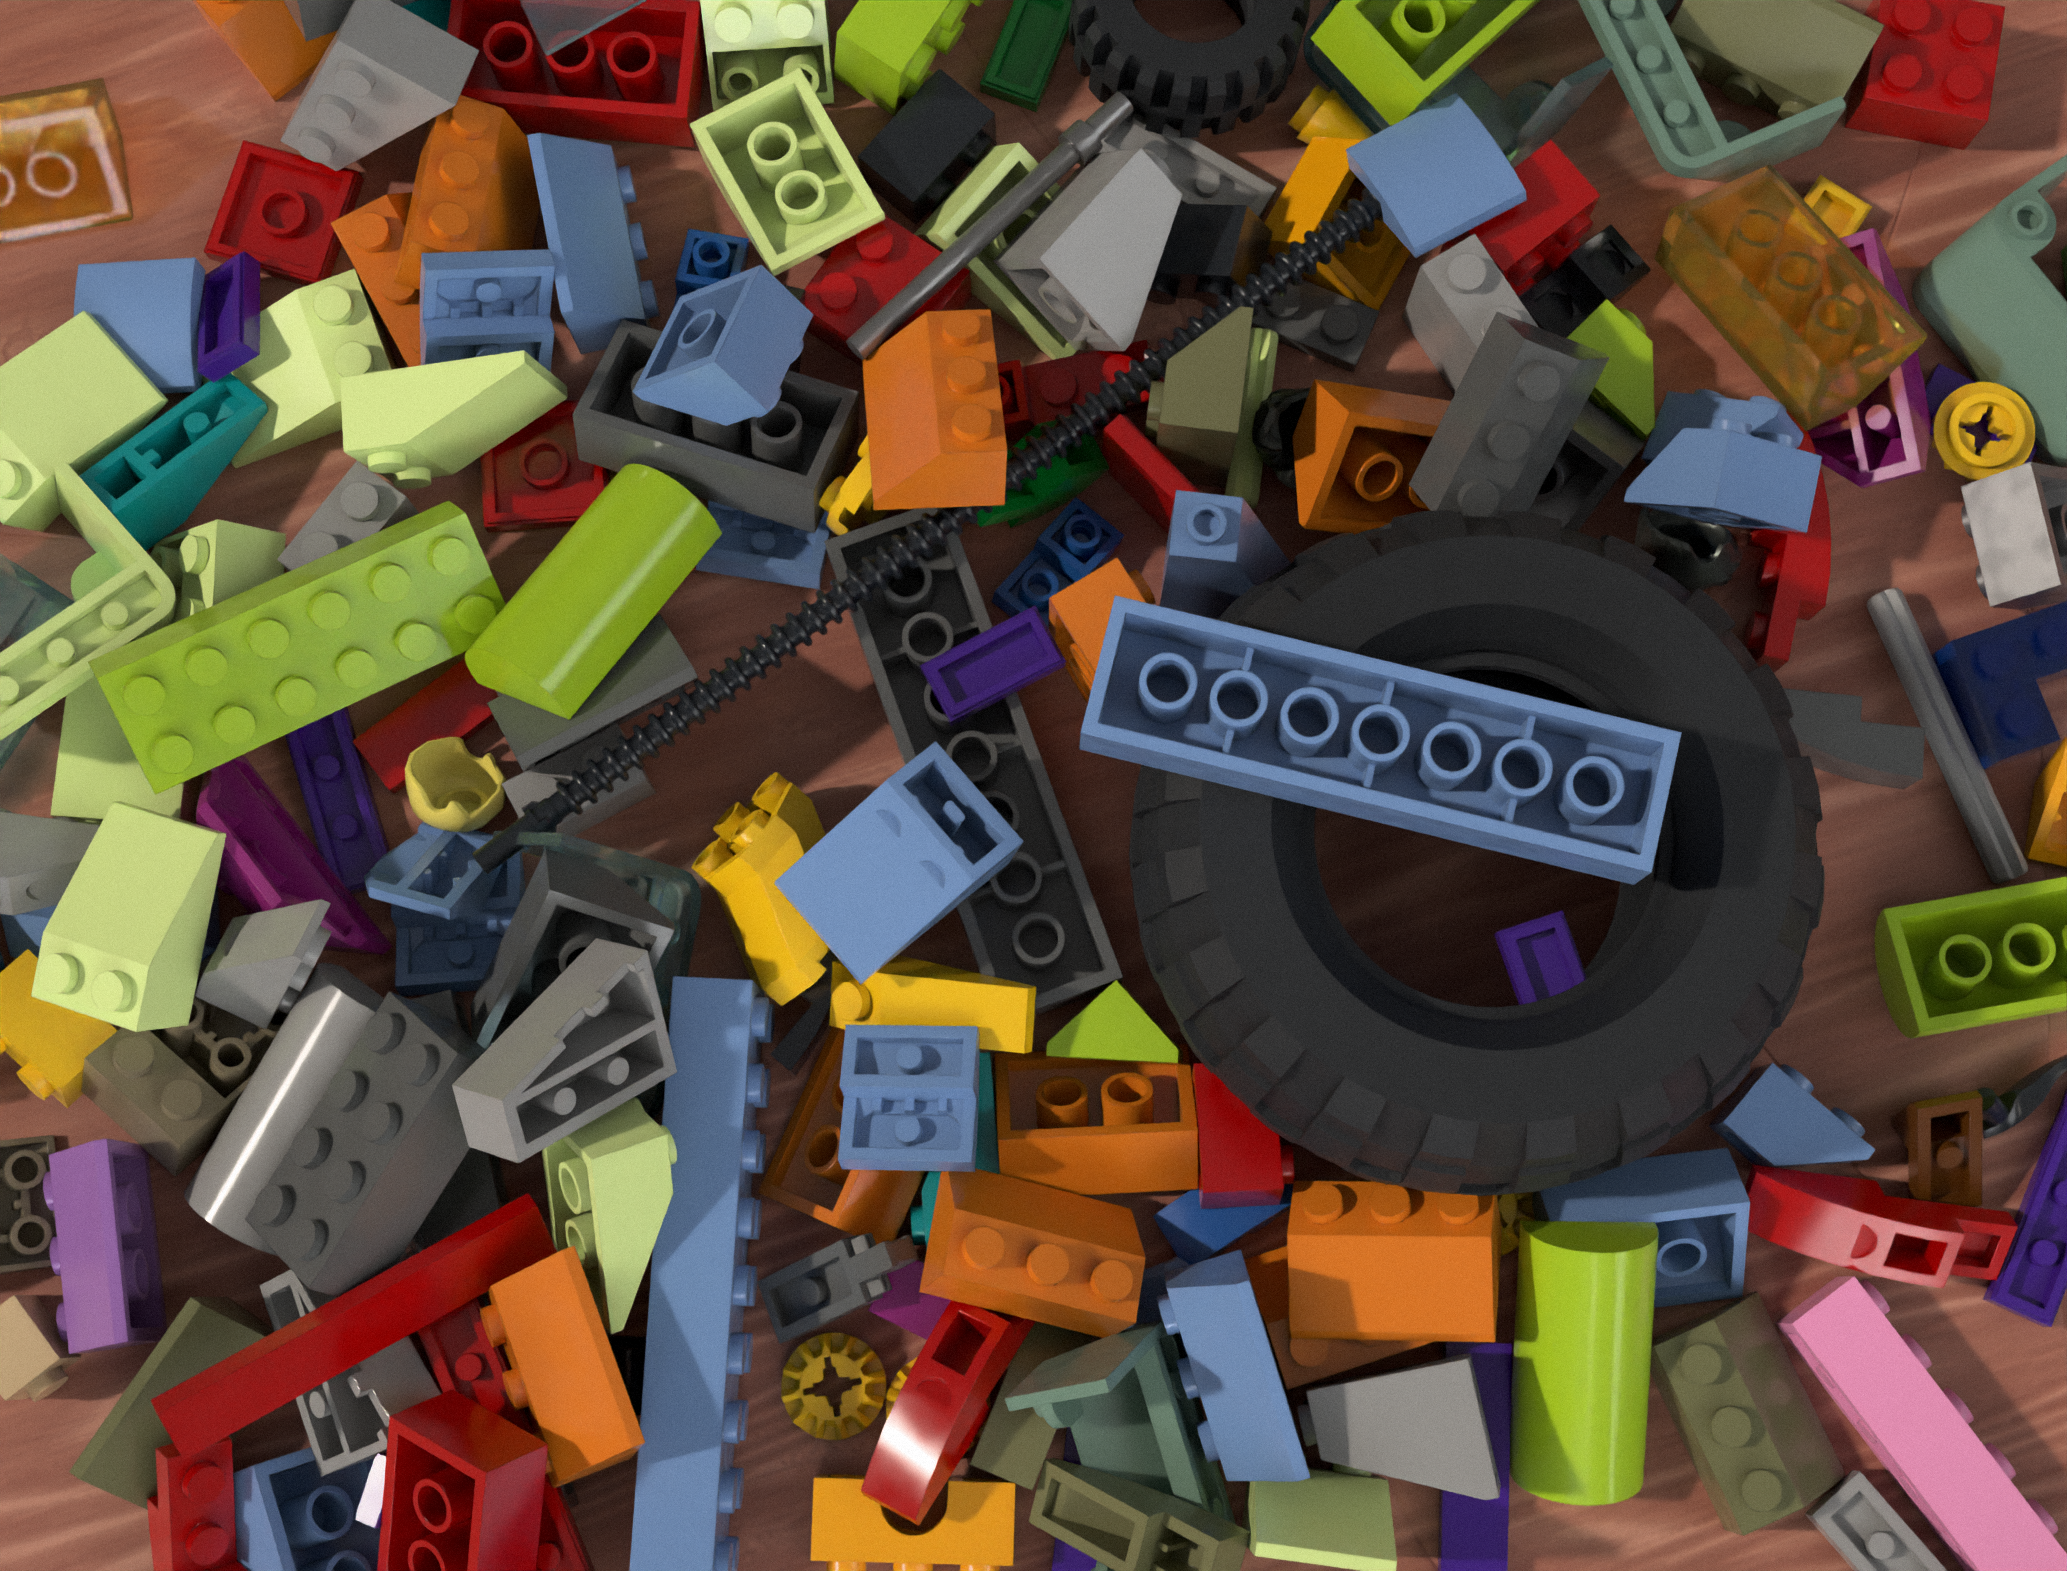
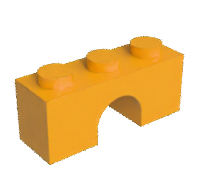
M817 1474L814 1477L811 1561H826V1571H866V1562L893 1563V1571H933V1564L960 1565V1571H1000V1566H1013L1016 1483L1004 1478L950 1477L948 1480L947 1509L941 1520L927 1529L909 1530L895 1523L884 1506L863 1495L861 1488L866 1475Z

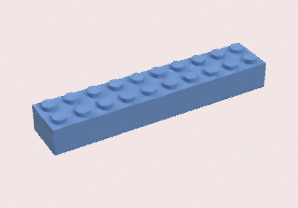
M673 976L668 1036L677 1073L665 1079L662 1125L668 1128L674 1139L677 1161L671 1165L673 1195L652 1254L640 1429L645 1443L638 1450L629 1571H738L740 1539L739 1536H729L730 1514H734L735 1509H741L744 1468H733L735 1444H739V1441L746 1440L749 1416L748 1400H738L739 1375L750 1373L753 1356V1333L742 1332L744 1306L755 1305L758 1280L757 1266L747 1265L748 1240H759L762 1221V1201L755 1200L751 1195L753 1173L763 1174L766 1160V1134H760V1131L756 1130L757 1108H768L771 1085L770 1069H765L764 1064H760L762 1043H772L775 1026V1005L769 1004V998L765 997L764 992L753 980Z

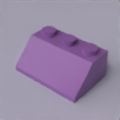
M106 1138L90 1141L50 1154V1171L44 1175L43 1192L48 1208L55 1212L57 1236L53 1237L50 1242V1260L54 1273L57 1276H61L64 1302L59 1303L57 1307L56 1320L62 1341L68 1342L69 1354L92 1353L159 1342L167 1331L148 1152L140 1144Z

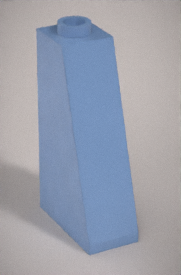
M1176 490L1165 552L1160 606L1198 616L1219 619L1226 609L1252 586L1261 585L1268 578L1286 568L1290 561L1243 497Z

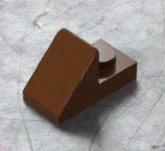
M1975 1090L1912 1102L1891 1118V1125L1908 1149L1909 1199L1969 1207L1982 1206V1096Z

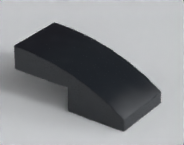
M1609 225L1569 254L1558 269L1540 280L1518 298L1539 328L1567 338L1606 299L1614 304L1644 279L1651 269L1612 225Z
M831 950L820 961L827 970L815 984L799 994L811 1005L810 1008L770 1054L795 1076L810 1058L829 1025L832 962L839 960Z

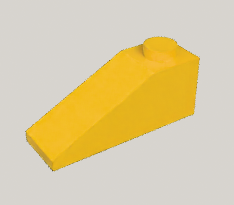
M901 955L895 956L864 983L860 984L842 962L838 960L832 962L829 1026L845 1029L846 1025L978 1026L979 1049L1024 1054L1032 1052L1036 986Z

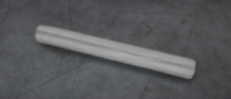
M1891 588L1874 595L1867 601L1868 611L1922 728H1925V736L1991 881L1995 884H2000L2022 876L2028 871L2026 860L1902 590Z

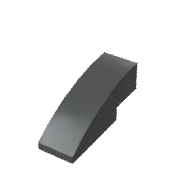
M1783 688L1793 710V717L1788 721L1797 738L1801 756H1810L1813 767L1862 783L1905 789L1923 778L1925 728L1862 722V696Z

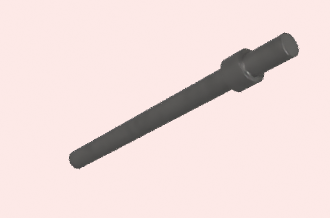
M1116 92L1085 122L1076 120L1058 137L1059 146L846 340L852 352L864 360L1076 163L1082 166L1085 165L1103 148L1101 140L1133 112L1134 109L1131 102L1122 93Z

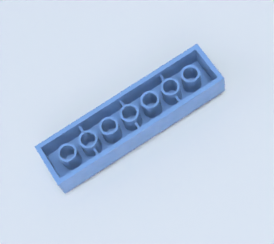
M1115 595L1080 732L1079 749L1635 885L1652 873L1682 732Z

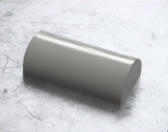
M319 963L184 1191L188 1204L211 1225L248 1246L273 1255L277 1254L245 1218L255 1204L257 1196L265 1188L290 1149L295 1136L302 1130L328 1089L331 1079L338 1073L364 1032L368 1021L375 1015L384 1000L383 997L342 966L331 963Z

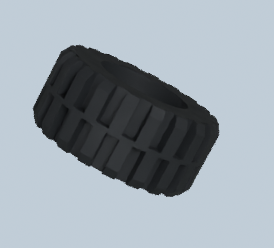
M1072 0L1069 20V42L1074 46L1073 60L1079 74L1084 77L1090 76L1088 89L1100 102L1105 103L1116 92L1122 93L1131 102L1134 110L1124 119L1125 121L1131 123L1132 117L1136 113L1147 118L1145 130L1162 135L1164 125L1167 124L1180 131V138H1199L1200 130L1211 128L1212 134L1218 135L1234 130L1236 118L1238 117L1243 123L1251 122L1264 112L1266 103L1275 102L1283 92L1288 76L1293 73L1309 18L1311 0H1223L1236 13L1242 27L1225 38L1203 43L1180 41L1160 33L1150 26L1139 14L1134 5L1136 0Z

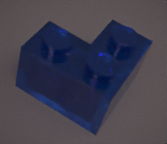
M2067 601L1952 640L1932 655L1984 771L2035 754L2060 740L2039 685L2067 676Z

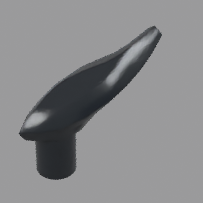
M2067 1054L2029 1073L2000 1096L1987 1087L1977 1090L1982 1096L1984 1139L2012 1128L2028 1117L2045 1100L2056 1080L2067 1070Z

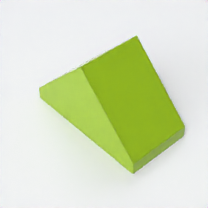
M1117 980L1047 1042L1046 1056L1057 1058L1167 1064L1183 1063V1051L1129 990Z

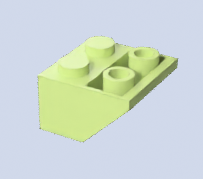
M700 0L713 111L798 68H801L821 104L834 103L828 0Z
M216 519L157 542L150 557L172 581L176 596L175 614L167 626L283 575L284 566L277 559L285 550L286 534Z

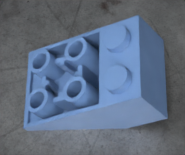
M935 741L881 784L783 873L774 884L855 979L862 984L1007 866L1024 841Z

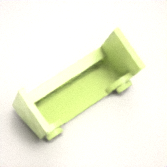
M65 460L54 467L59 510L97 553L83 561L72 575L71 592L75 603L0 652V741L94 677L95 675L88 661L166 627L174 617L176 610V596L172 581Z

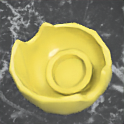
M447 737L427 741L410 753L405 767L406 789L412 811L424 823L444 831L469 832L482 828L503 809L506 792L502 783L507 780L496 765V761L491 753L485 754L483 758L472 755L460 737Z

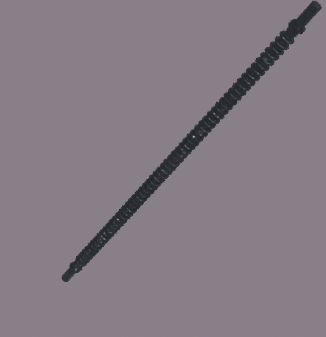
M1367 188L1363 189L1361 201L1352 198L1347 202L1348 210L1346 212L1341 209L1333 212V222L1321 220L1318 224V233L1308 230L1304 233L1305 242L1303 244L1297 241L1290 243V253L1288 255L1283 252L1276 253V263L1273 266L1265 262L1260 266L1261 274L1259 276L1253 273L1247 274L1246 286L1234 284L1231 287V297L1219 295L1216 308L1209 305L1204 306L1201 319L1195 316L1189 317L1187 320L1188 328L1186 330L1180 327L1174 328V338L1171 341L1166 338L1159 339V349L1156 352L1152 349H1146L1143 352L1144 360L1142 362L1135 359L1130 360L1129 372L1115 371L1114 383L1110 384L1102 381L1099 384L1101 391L1099 394L1095 395L1092 392H1087L1084 405L1080 406L1077 403H1072L1069 416L1065 417L1062 414H1057L1054 427L1050 428L1048 425H1042L1040 427L1041 436L1037 439L1033 436H1027L1025 438L1027 446L1022 450L1018 447H1012L1010 450L1012 457L1007 460L1005 502L1008 500L1006 492L1009 489L1013 488L1015 491L1023 489L1021 481L1027 477L1030 480L1037 479L1036 470L1042 466L1046 470L1051 469V459L1057 455L1061 459L1066 458V448L1069 445L1076 448L1081 447V437L1084 434L1090 437L1096 436L1097 424L1101 423L1107 426L1112 421L1110 416L1112 413L1116 412L1117 414L1124 415L1127 402L1139 404L1141 402L1140 393L1144 390L1150 393L1151 381H1165L1167 360L1240 306L1253 308L1252 318L1257 317L1259 305L1271 307L1274 294L1281 297L1286 296L1288 293L1287 285L1289 283L1294 286L1301 285V275L1304 272L1308 275H1314L1317 272V262L1327 265L1331 262L1330 253L1332 251L1338 254L1344 253L1347 240L1351 243H1357L1360 241L1361 230L1367 233L1373 232L1376 219L1384 222L1381 203ZM993 506L936 508L937 512L932 516L928 513H922V523L919 526L907 524V534L904 537L900 538L898 535H892V545L887 549L883 546H877V556L872 560L868 557H862V567L860 570L855 571L853 568H847V578L845 581L839 582L837 579H832L830 582L832 586L830 592L825 594L822 590L816 591L817 600L815 603L810 605L806 601L801 602L800 607L802 611L795 616L791 612L786 613L785 618L787 622L783 626L779 627L775 623L771 624L770 630L772 633L766 638L762 635H756V645L751 649L741 646L739 649L741 656L734 661L732 658L726 657L724 660L726 667L719 672L714 668L710 669L709 674L711 678L707 682L703 683L697 679L694 681L696 689L692 693L679 692L680 701L677 704L672 705L669 702H665L663 704L665 712L661 716L657 717L655 714L650 713L648 715L650 723L646 727L641 728L637 724L632 727L634 735L629 739L619 736L617 738L619 746L612 751L604 747L602 749L604 757L601 760L595 762L591 758L587 759L588 769L585 772L580 773L577 770H572L571 776L573 780L565 785L561 781L556 782L555 787L557 791L551 796L545 797L540 802L531 801L521 808L525 815L473 852L472 855L486 874H489L539 836L547 840L556 833L557 825L564 821L563 819L572 812L576 815L583 813L581 805L589 800L592 804H596L598 802L596 794L603 789L609 793L613 792L612 782L615 779L620 778L623 781H628L629 775L627 771L635 766L639 770L644 769L643 759L651 755L655 759L659 758L660 753L658 749L660 746L667 744L669 747H674V737L676 734L681 732L683 735L689 736L691 733L689 729L691 723L697 721L701 725L705 724L706 719L704 715L708 711L712 710L715 713H720L721 707L719 704L723 700L728 699L730 702H735L737 699L735 692L742 687L744 690L750 691L752 688L750 681L757 676L762 680L766 679L767 674L765 670L769 666L773 665L777 669L781 668L782 662L780 659L784 655L788 654L790 657H796V647L799 644L804 643L806 646H811L813 643L811 636L818 631L821 635H826L828 632L826 625L833 620L837 624L842 623L843 618L841 614L848 609L852 613L857 612L858 607L856 603L863 598L867 602L872 601L873 595L871 592L878 587L883 591L887 590L888 584L886 581L888 578L894 576L896 579H902L903 573L901 570L903 567L909 565L911 568H917L918 556L923 554L926 557H932L933 550L931 547L934 544L938 543L941 546H947L948 539L946 536L949 533L953 532L956 535H961L963 533L961 525L964 522L968 521L971 524H976L978 522L976 514L981 510L985 513H991Z

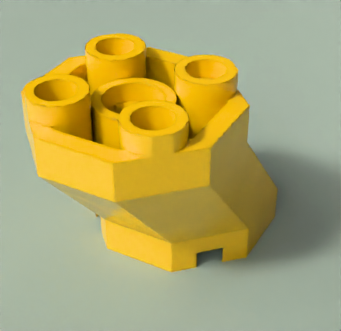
M775 772L760 785L754 793L752 801L746 807L740 802H736L722 814L713 827V831L720 837L701 852L691 868L716 890L750 979L771 999L783 1006L815 984L827 969L820 961L830 948L774 884L783 873L826 835L812 800L797 786L787 781L778 772Z

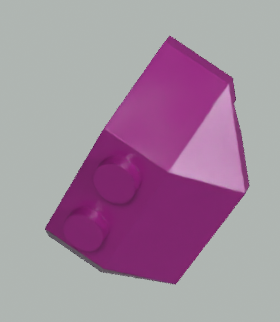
M1870 228L1811 248L1804 263L1806 265L1805 269L1793 286L1772 329L1787 410L1799 412L1811 437L1816 454L1822 456L1821 464L1861 488L1925 472L1932 421L1908 302L1877 230Z
M241 755L204 772L196 809V824L226 833L216 885L230 896L235 894L247 910L243 916L322 899L331 904L320 926L332 931L323 950L383 955L393 947L349 889L345 887L324 861V858L320 855L314 844L245 756Z

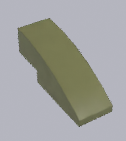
M1035 1322L1011 1361L970 1465L1033 1490L1057 1429L1049 1426L1044 1417H1039L1033 1407L1008 1411L1005 1398L1040 1363L1091 1343L1093 1335Z
M1056 1458L1044 1460L1029 1518V1523L1115 1571H1240L1250 1536L1249 1531L1176 1497L1121 1477Z

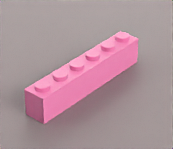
M1855 1276L1835 1277L1775 1323L1963 1571H2067V1553L2053 1536L2058 1532V1527L2053 1518L2036 1500L2030 1498L2026 1501L2011 1481L2016 1476V1473L2010 1462L1991 1443H1987L1985 1446L1982 1444L1968 1425L1974 1420L1968 1407L1949 1388L1943 1391L1940 1389L1926 1370L1932 1365L1928 1355L1910 1335L1905 1333L1900 1336L1885 1317V1314L1890 1311L1887 1302L1870 1282L1865 1279L1859 1282Z

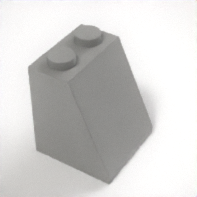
M1140 147L1102 152L1094 155L1085 165H1080L993 260L1075 350L1125 351L1135 336L1182 198V193L1169 180L1172 176L1169 167L1158 155L1150 150H1143Z
M1471 1353L1316 1383L1306 1391L1308 1400L1303 1401V1405H1298L1300 1424L1306 1446L1318 1444L1320 1458L1323 1461L1482 1500L1500 1497V1480Z

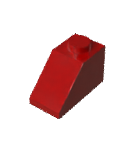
M1194 1063L1192 1086L1198 1127L1200 1209L1279 1205L1284 1184L1294 1183L1292 1145L1280 1144L1279 1135L1249 1112L1250 1109L1230 1092L1213 1072L1211 1073L1203 1063Z

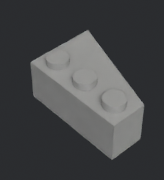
M354 0L307 83L280 141L298 150L305 158L339 171L454 107L479 50L390 0Z
M596 938L452 1084L469 1147L520 1163L677 1073L648 951Z
M291 1269L260 1285L274 1332L337 1298L309 1289ZM409 1336L404 1337L296 1398L321 1477L373 1459L378 1453H387L389 1417L441 1394Z

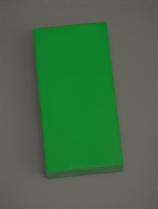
M1014 0L981 79V93L1037 113L1069 34L1072 0Z

